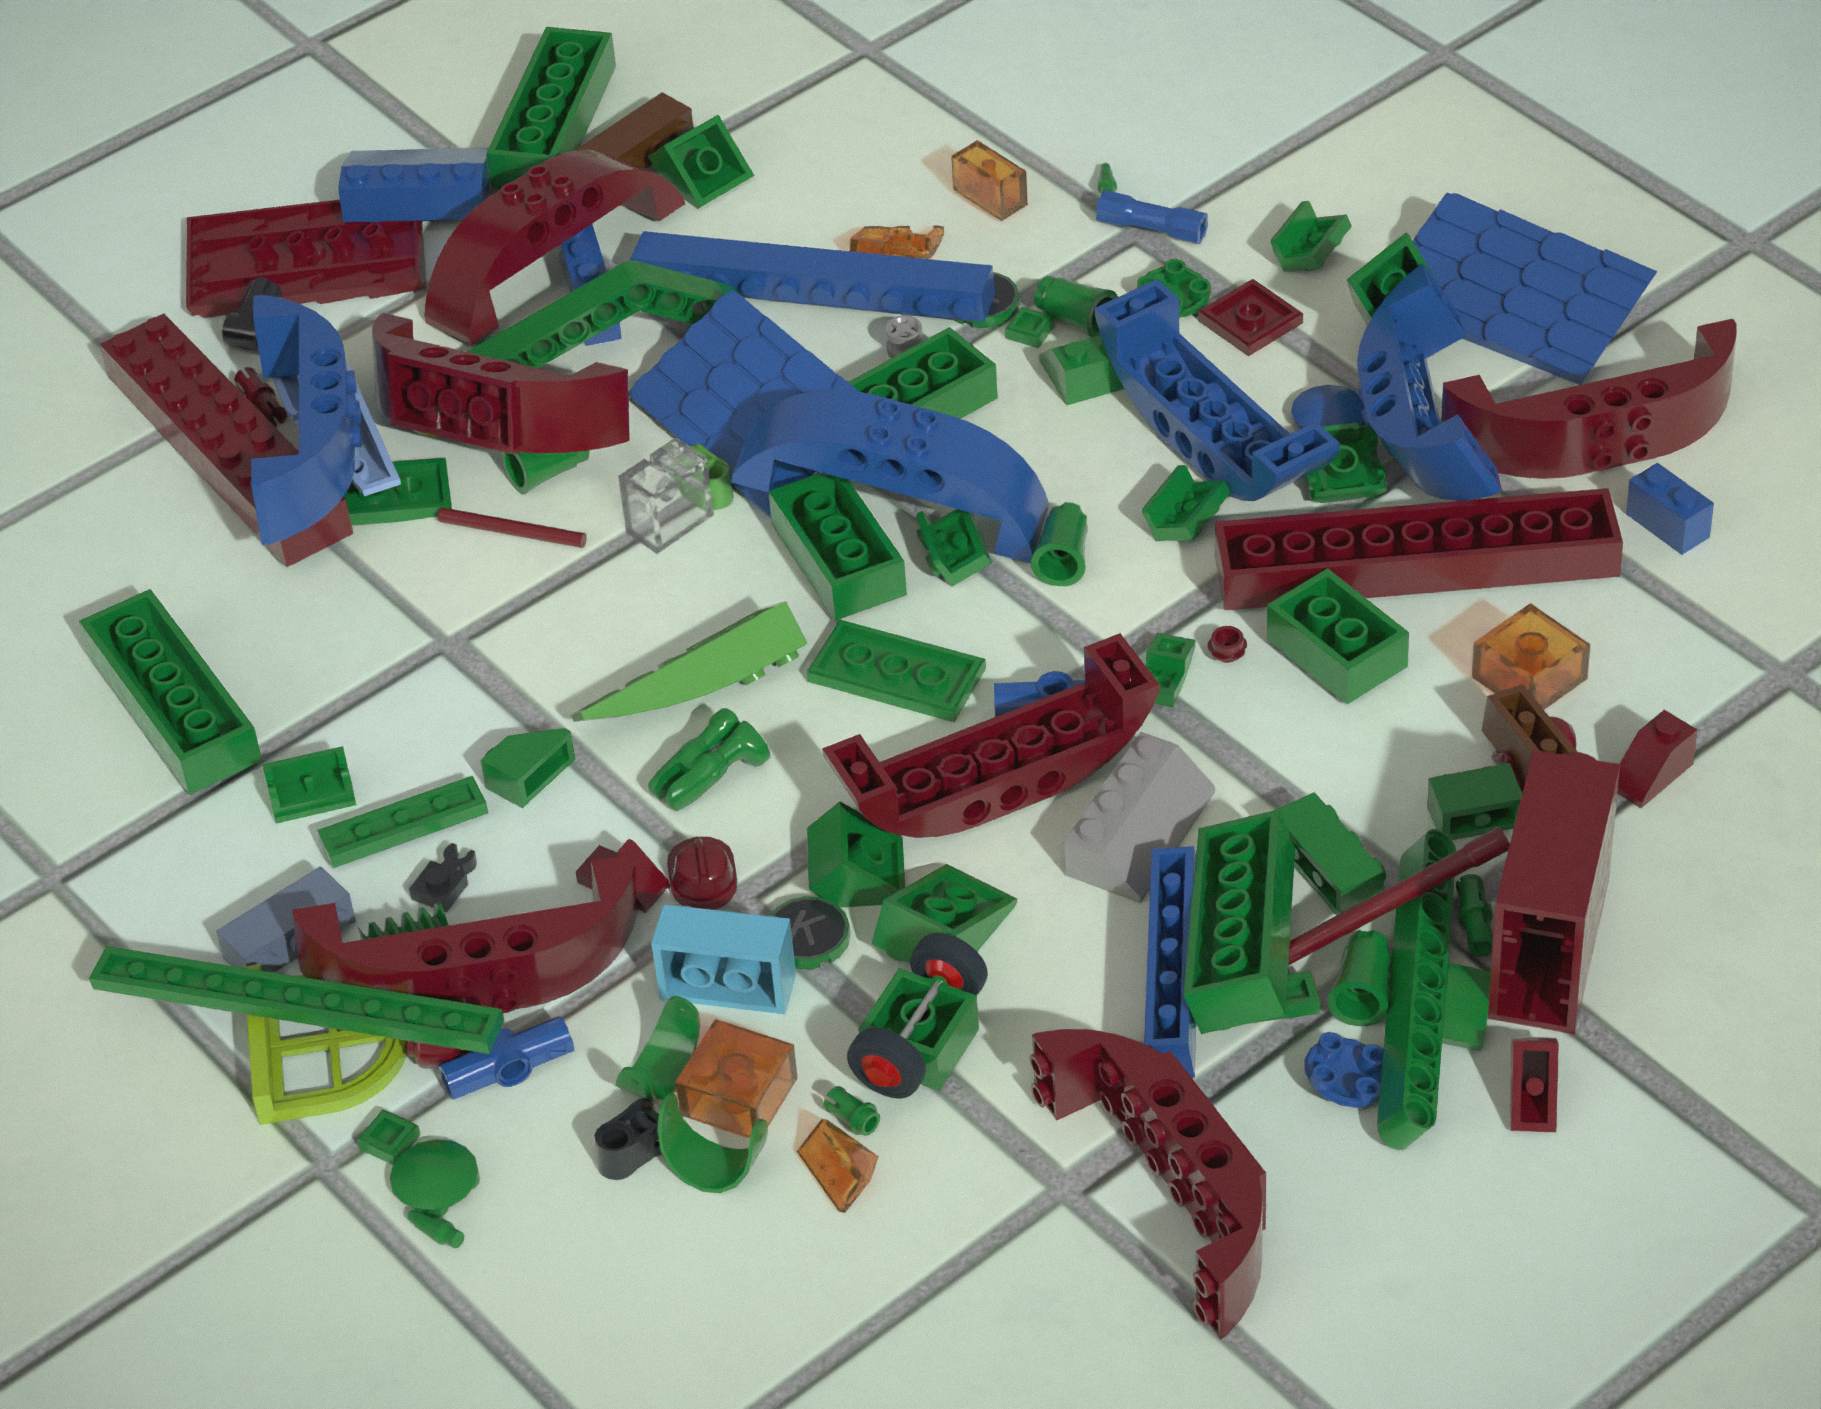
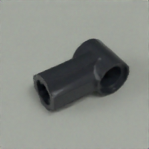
M256 277L255 280H251L237 312L229 313L224 321L222 338L226 344L259 351L253 320V296L267 295L280 298L283 292L279 285L262 277Z

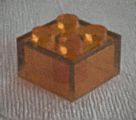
M1530 603L1473 643L1472 678L1493 693L1523 684L1545 710L1588 679L1591 644Z
M715 1019L675 1082L681 1115L750 1139L753 1126L759 1118L765 1119L769 1127L798 1078L794 1044Z

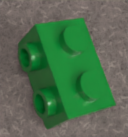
M1302 201L1271 238L1270 243L1283 271L1301 269L1313 271L1325 264L1327 257L1342 242V238L1352 225L1347 214L1316 217L1310 201Z
M1178 465L1144 505L1142 514L1156 541L1180 540L1181 542H1187L1195 539L1201 533V529L1219 511L1221 504L1231 492L1225 480L1194 482L1187 466Z
M955 509L935 522H932L924 511L916 514L920 529L916 533L924 548L930 553L925 556V559L936 577L942 574L948 583L954 586L992 564L973 513Z

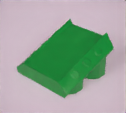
M1358 422L1323 426L1329 434L1340 442V449L1335 459L1328 466L1305 477L1311 501L1329 503L1376 497L1388 491L1385 482V469L1380 463L1377 454L1379 440L1376 432L1372 431L1367 425H1360Z

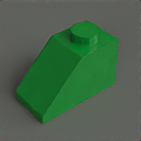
M566 728L506 736L497 746L488 750L480 760L485 788L523 809L575 760L571 731Z

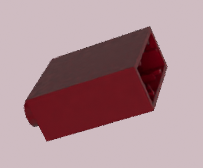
M1533 750L1495 902L1488 1019L1575 1034L1609 883L1620 764L1598 761L1594 757L1581 752L1555 754Z

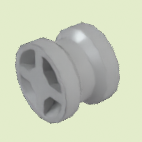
M897 316L886 324L885 334L888 339L886 347L888 356L891 358L923 342L920 338L922 336V324L915 317Z

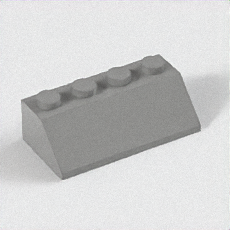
M1140 732L1064 840L1065 875L1141 903L1150 890L1152 849L1179 847L1214 795V784L1179 745Z

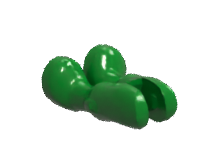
M721 708L710 717L708 726L698 737L683 744L655 773L648 783V789L653 796L659 799L666 798L667 805L677 812L695 802L715 785L727 772L728 767L735 761L743 759L747 764L758 767L770 759V751L761 735L747 721L740 723L733 711ZM719 745H721L717 750L711 752L712 750H714L715 748H717Z

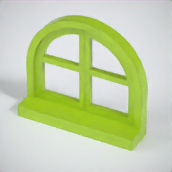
M260 964L243 967L262 971ZM247 1015L252 1096L260 1125L330 1114L357 1106L374 1097L390 1084L402 1068L408 1053L407 1040L345 1030L338 1031V1029L328 1028L329 1033L281 1040L280 1021L278 1019ZM385 1041L384 1048L376 1062L362 1075L343 1084L340 1048ZM330 1050L334 1087L285 1096L282 1057Z

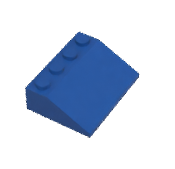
M488 148L351 151L341 166L338 186L343 222L463 220L476 206L488 198L490 181L486 155Z

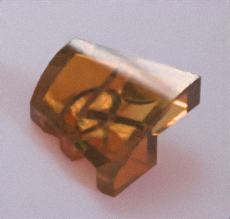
M933 225V230L928 234L912 233L910 226H864L850 238V251L932 259L944 236V226Z

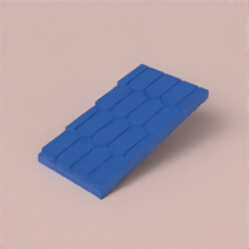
M1447 192L1413 239L1414 244L1437 283L1461 315L1466 335L1462 339L1579 385L1583 383L1657 273L1656 270L1608 249L1602 251L1564 233H1554L1504 210L1496 211L1457 193L1450 194Z
M731 289L715 302L712 309L701 320L694 323L688 329L686 335L674 347L668 349L662 355L660 361L648 373L641 376L635 382L633 388L629 391V398L686 447L690 448L692 445L699 443L709 452L729 464L732 479V474L752 423L772 405L790 396L809 391L831 389L858 390L843 377L836 374L813 353L806 350L739 293ZM780 461L769 491L819 474L820 472ZM732 483L735 489L771 518L769 492Z

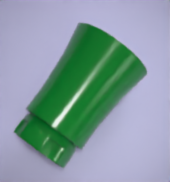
M1047 275L1038 283V288L1034 295V303L1037 308L1044 310L1046 314L1055 316V318L1074 326L1088 336L1094 337L1101 335L1095 317V308L1118 296L1113 290L1091 287L1064 277L1055 278Z
M589 451L543 454L518 452L514 455L501 452L502 464L507 478L520 494L528 493L541 483L575 468L578 463L584 462L589 458Z
M1064 502L1062 505L1052 508L1046 519L1039 545L1032 555L1031 568L1034 574L1048 585L1070 586L1077 583L1085 573L1084 553L1088 526L1087 515L1082 512L1079 505Z
M1358 930L1350 936L1343 951L1337 978L1327 998L1328 1008L1337 1019L1349 1025H1374L1383 1020L1388 1012L1387 984L1391 956L1389 953L1390 949L1387 946L1388 939L1378 931Z

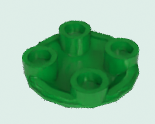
M1179 259L1166 261L1163 267L1148 272L1137 281V288L1156 279L1165 285L1179 298V318L1190 316L1207 305L1211 292L1210 282L1204 279L1201 274L1186 268L1185 262Z
M433 1139L417 1143L404 1151L393 1164L390 1182L394 1195L403 1204L416 1210H422L424 1214L433 1218H438L445 1215L449 1207L466 1198L471 1190L477 1187L480 1182V1175L476 1158L466 1146L452 1140Z

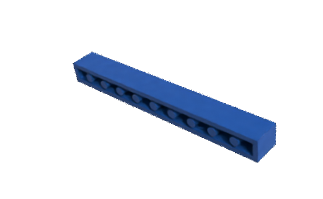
M643 231L630 260L731 285L736 288L743 298L985 322L995 296L993 265L647 231Z

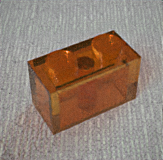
M978 140L951 156L953 190L997 219L1003 221L1028 205L1026 170Z

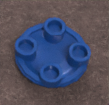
M1315 386L1301 392L1293 401L1291 413L1294 422L1301 428L1317 422L1322 427L1358 422L1360 425H1366L1361 413L1365 409V405L1358 393L1343 386Z
M1326 1032L1320 1036L1318 1043L1310 1048L1304 1059L1305 1075L1311 1087L1323 1098L1333 1103L1353 1108L1373 1105L1379 1101L1383 1048L1375 1044L1365 1045L1354 1039L1342 1038L1334 1032Z

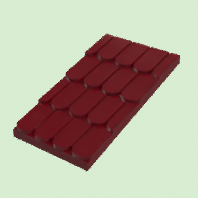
M340 199L187 217L186 308L193 316L199 315L203 318L237 312L251 280H255L256 277L267 278L272 283L279 285L283 292L280 298L299 304L314 301L318 304H325L363 296H369L370 299L426 289L422 221L343 222Z

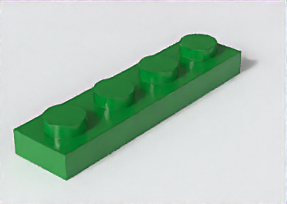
M469 776L318 829L317 832L319 841L332 868H336L488 814V808L474 777Z

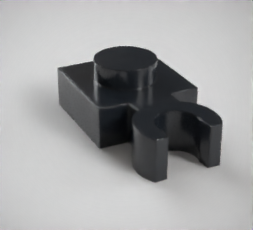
M454 843L445 848L443 853L444 861L441 864L430 861L409 888L411 900L433 908L435 903L441 902L446 913L468 885L467 874L471 873L477 865L474 850H470L465 857L457 859L459 854L457 844Z

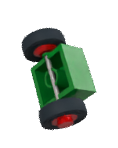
M931 933L919 941L910 958L912 972L898 968L859 1027V1034L848 1049L847 1061L854 1075L868 1088L883 1096L896 1099L907 1098L918 1089L920 1084L940 1091L979 1031L977 995L986 983L988 977L987 966L983 958L972 946L953 935Z

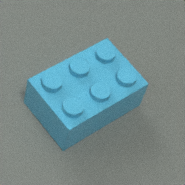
M663 905L651 942L660 1000H668L672 996H679L693 1004L777 1014L786 1013L796 978L790 919L735 913L733 911L700 909L690 906Z

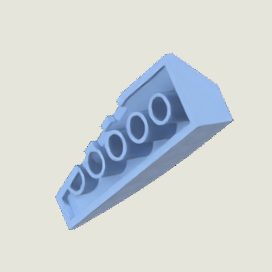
M346 360L347 371H349V370H351V369H350V367H349V365H348V363H347V360ZM299 375L272 378L287 415L299 427ZM356 383L357 393H355L356 401L359 400L361 423L359 425L362 447H355V469L351 483L364 496L401 485V482Z

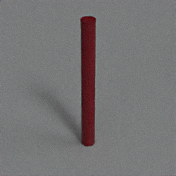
M441 507L438 513V521L441 523L584 548L587 540L586 533L444 507Z

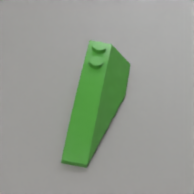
M786 601L762 607L686 649L687 652L657 665L659 670L655 672L652 670L632 679L625 684L624 689H616L570 716L574 722L616 718L686 702L741 680L744 685H748L766 675L763 670L764 667L774 662L780 667L798 658L797 649L808 643Z

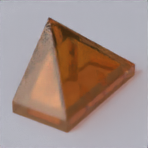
M826 1119L819 1121L796 1151L834 1206L842 1213H846L871 1181L879 1157Z

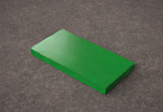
M839 620L807 670V682L955 722L986 670V659Z

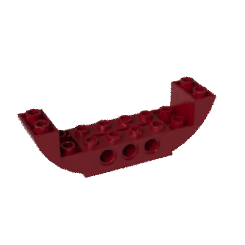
M382 313L374 321L372 340L375 398L378 409L391 419V425L513 455L518 452L543 454L589 451L630 441L628 369L595 362L568 376L414 340L412 319Z
M1059 1029L1032 1034L1033 1054L1029 1056V1061L1034 1071V1083H1031V1091L1037 1104L1041 1108L1046 1106L1054 1118L1059 1120L1101 1101L1107 1114L1110 1116L1115 1115L1120 1121L1129 1143L1133 1146L1138 1145L1143 1151L1151 1172L1155 1176L1161 1175L1168 1184L1174 1202L1179 1207L1185 1206L1191 1214L1199 1235L1204 1239L1208 1237L1212 1242L1196 1250V1272L1193 1273V1281L1196 1286V1300L1193 1301V1307L1200 1322L1204 1326L1210 1325L1220 1339L1224 1338L1244 1316L1254 1299L1261 1278L1262 1231L1266 1229L1265 1170L1171 1051L1162 1054L1142 1042L1118 1034L1090 1029Z

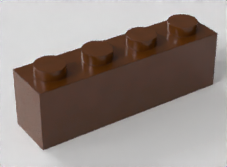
M661 92L576 150L588 149L605 152L640 168L647 169L653 165L648 158L649 155L694 129L692 109Z
M1523 684L1487 696L1481 731L1498 752L1507 751L1511 755L1519 778L1524 785L1533 750L1555 754L1577 752Z

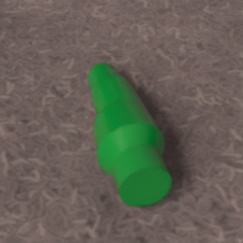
M1103 163L1100 169L1097 187L1101 195L1103 190L1112 192L1117 190V183L1111 171V166L1108 163Z
M410 1210L407 1214V1219L417 1229L439 1245L447 1244L452 1248H458L462 1245L464 1233L456 1229L452 1222L437 1217L433 1218L417 1210Z

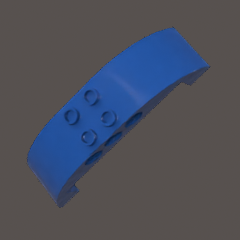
M1422 264L1415 268L1391 291L1376 310L1365 329L1359 345L1357 358L1358 375L1361 387L1357 388V392L1365 405V409L1361 413L1367 426L1372 431L1374 430L1381 439L1388 454L1396 459L1414 485L1427 495L1443 500L1455 501L1492 496L1502 491L1497 467L1459 415L1443 423L1440 421L1427 358L1461 340L1466 335L1461 315L1426 266Z
M1158 279L1095 308V317L1106 352L1119 380L1138 411L1161 438L1206 480H1225L1231 492L1230 497L1241 501H1256L1328 466L1335 459L1340 449V442L1321 425L1314 422L1290 434L1179 333V298Z
M255 295L253 296V320L263 378L299 375V455L251 459V486L261 543L266 545L287 539L309 528L324 518L341 501L349 489L354 475L355 447H362L359 425L361 423L359 400L356 401L355 393H357L355 371H347L344 345L337 330L331 323L316 311L299 303L279 297Z
M816 390L793 395L775 403L760 414L751 425L731 479L732 483L769 492L781 461L1001 521L994 554L1031 563V558L1036 550L1049 508L1046 492L1033 469L1010 445L991 432L951 415L873 394L848 390Z

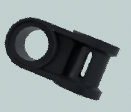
M640 1098L634 1101L626 1110L602 1124L596 1130L594 1136L597 1164L602 1176L612 1180L625 1179L654 1157L662 1154L658 1138L659 1113L655 1111L654 1103L647 1098Z

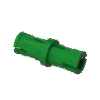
M1475 874L1461 876L1460 881H1456V890L1461 905L1458 911L1459 922L1466 930L1469 952L1474 956H1486L1492 953L1491 949L1493 946L1491 921L1493 920L1492 907L1486 901L1482 878Z

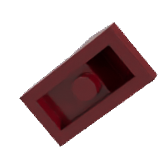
M628 839L617 852L599 845L575 872L577 883L592 889L591 861L633 854L636 868L637 910L644 913L648 912L669 887V880L631 839Z

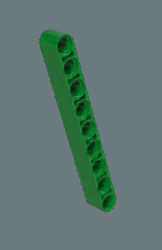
M1430 829L1402 854L1398 882L1456 852V847L1451 838L1438 829ZM1455 877L1396 908L1377 1116V1130L1381 1139L1389 1147L1396 1150L1406 1149L1433 1127L1436 1122Z

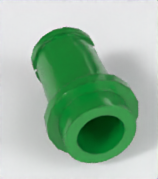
M841 1086L832 1088L826 1095L836 1103L833 1104L829 1100L824 1099V1109L847 1123L853 1134L868 1136L878 1127L880 1114L877 1112L874 1104L870 1102L863 1103Z

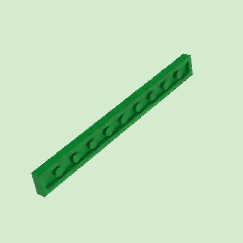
M110 946L105 947L89 977L94 990L490 1054L505 1021L502 1009Z

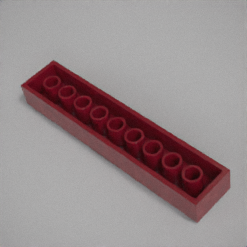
M164 313L100 343L109 379L261 540L251 486V459L299 455V451ZM343 497L324 518L309 528L287 539L273 544H266V546L286 567H289L354 534L346 499Z
M1609 488L1215 522V560L1224 610L1267 607L1269 603L1327 568L1365 598L1620 577L1623 539Z

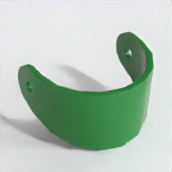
M672 996L668 999L642 1053L633 1067H624L616 1080V1087L662 1104L669 1093H675L689 1070L699 1038V1012L690 1001L679 996Z
M669 1093L662 1102L658 1118L660 1150L669 1168L684 1183L702 1192L723 1193L736 1188L747 1176L766 1143L768 1126L765 1119L759 1118L753 1126L749 1139V1148H728L707 1140L688 1125L681 1115L675 1094Z

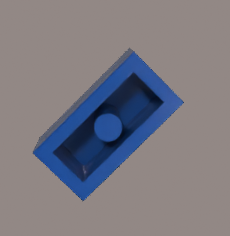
M1658 462L1629 479L1626 515L1664 543L1683 555L1710 538L1714 502Z

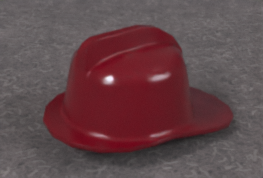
M693 837L674 846L668 854L667 867L671 891L675 900L682 906L716 910L731 901L737 891V874L733 853L730 847L723 841L712 837Z

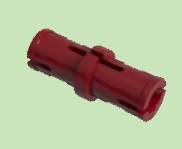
M252 367L244 368L249 378L240 369L235 375V384L275 427H277V423L272 418L273 416H275L280 424H283L287 418V412L277 401L273 388L269 384L263 383Z

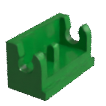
M343 746L262 764L276 824L357 805Z

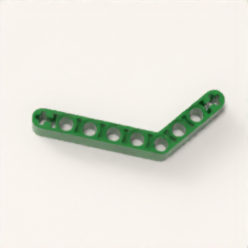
M635 260L626 261L467 352L540 368L638 311L694 324L712 309L720 297L727 294L731 289L737 293L738 291L735 287L728 284Z

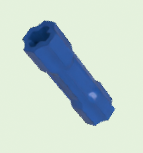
M1103 190L1096 207L1097 221L1122 227L1132 225L1166 233L1174 239L1201 244L1208 227L1207 213L1182 207L1168 208L1138 201L1132 196Z

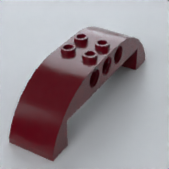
M586 149L569 151L552 157L540 165L530 168L526 174L515 181L502 186L501 190L476 206L459 223L444 245L429 281L424 312L426 324L470 345H474L499 328L490 290L620 205L661 221L685 205L684 197L665 178L605 152Z
M1732 318L1697 326L1694 360L1497 404L1480 375L1443 382L1441 423L1459 415L1497 467L1498 473L1515 477L1536 479L1565 478L1671 454L1691 445L1706 435L1718 423L1724 413L1731 390L1737 324Z
M1119 633L1084 647V683L881 762L878 761L861 734L822 748V753L858 809L877 827L900 836L914 838L940 837L959 833L1018 811L1066 791L1090 777L1117 755L1140 729L1155 704L1160 692V684L1122 634Z
M634 855L591 861L593 902L346 943L342 942L335 903L293 909L300 971L306 978L498 1008L502 1009V1013L548 1003L569 995L592 982L612 964L623 950L633 930L637 916Z

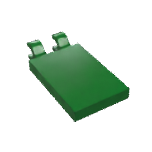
M446 457L393 461L392 463L400 478L401 485L364 496L351 483L343 496L346 499L352 526L437 517L441 507L452 509Z

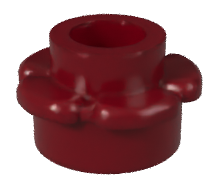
M1222 626L1214 630L1211 639L1208 641L1207 648L1212 652V657L1216 660L1230 663L1245 655L1244 649L1247 648V641L1238 628Z

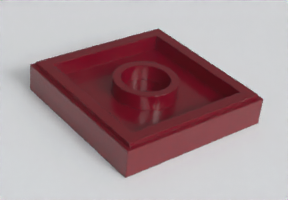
M1251 279L1199 310L1198 321L1244 354L1250 356L1303 324V313L1256 280Z

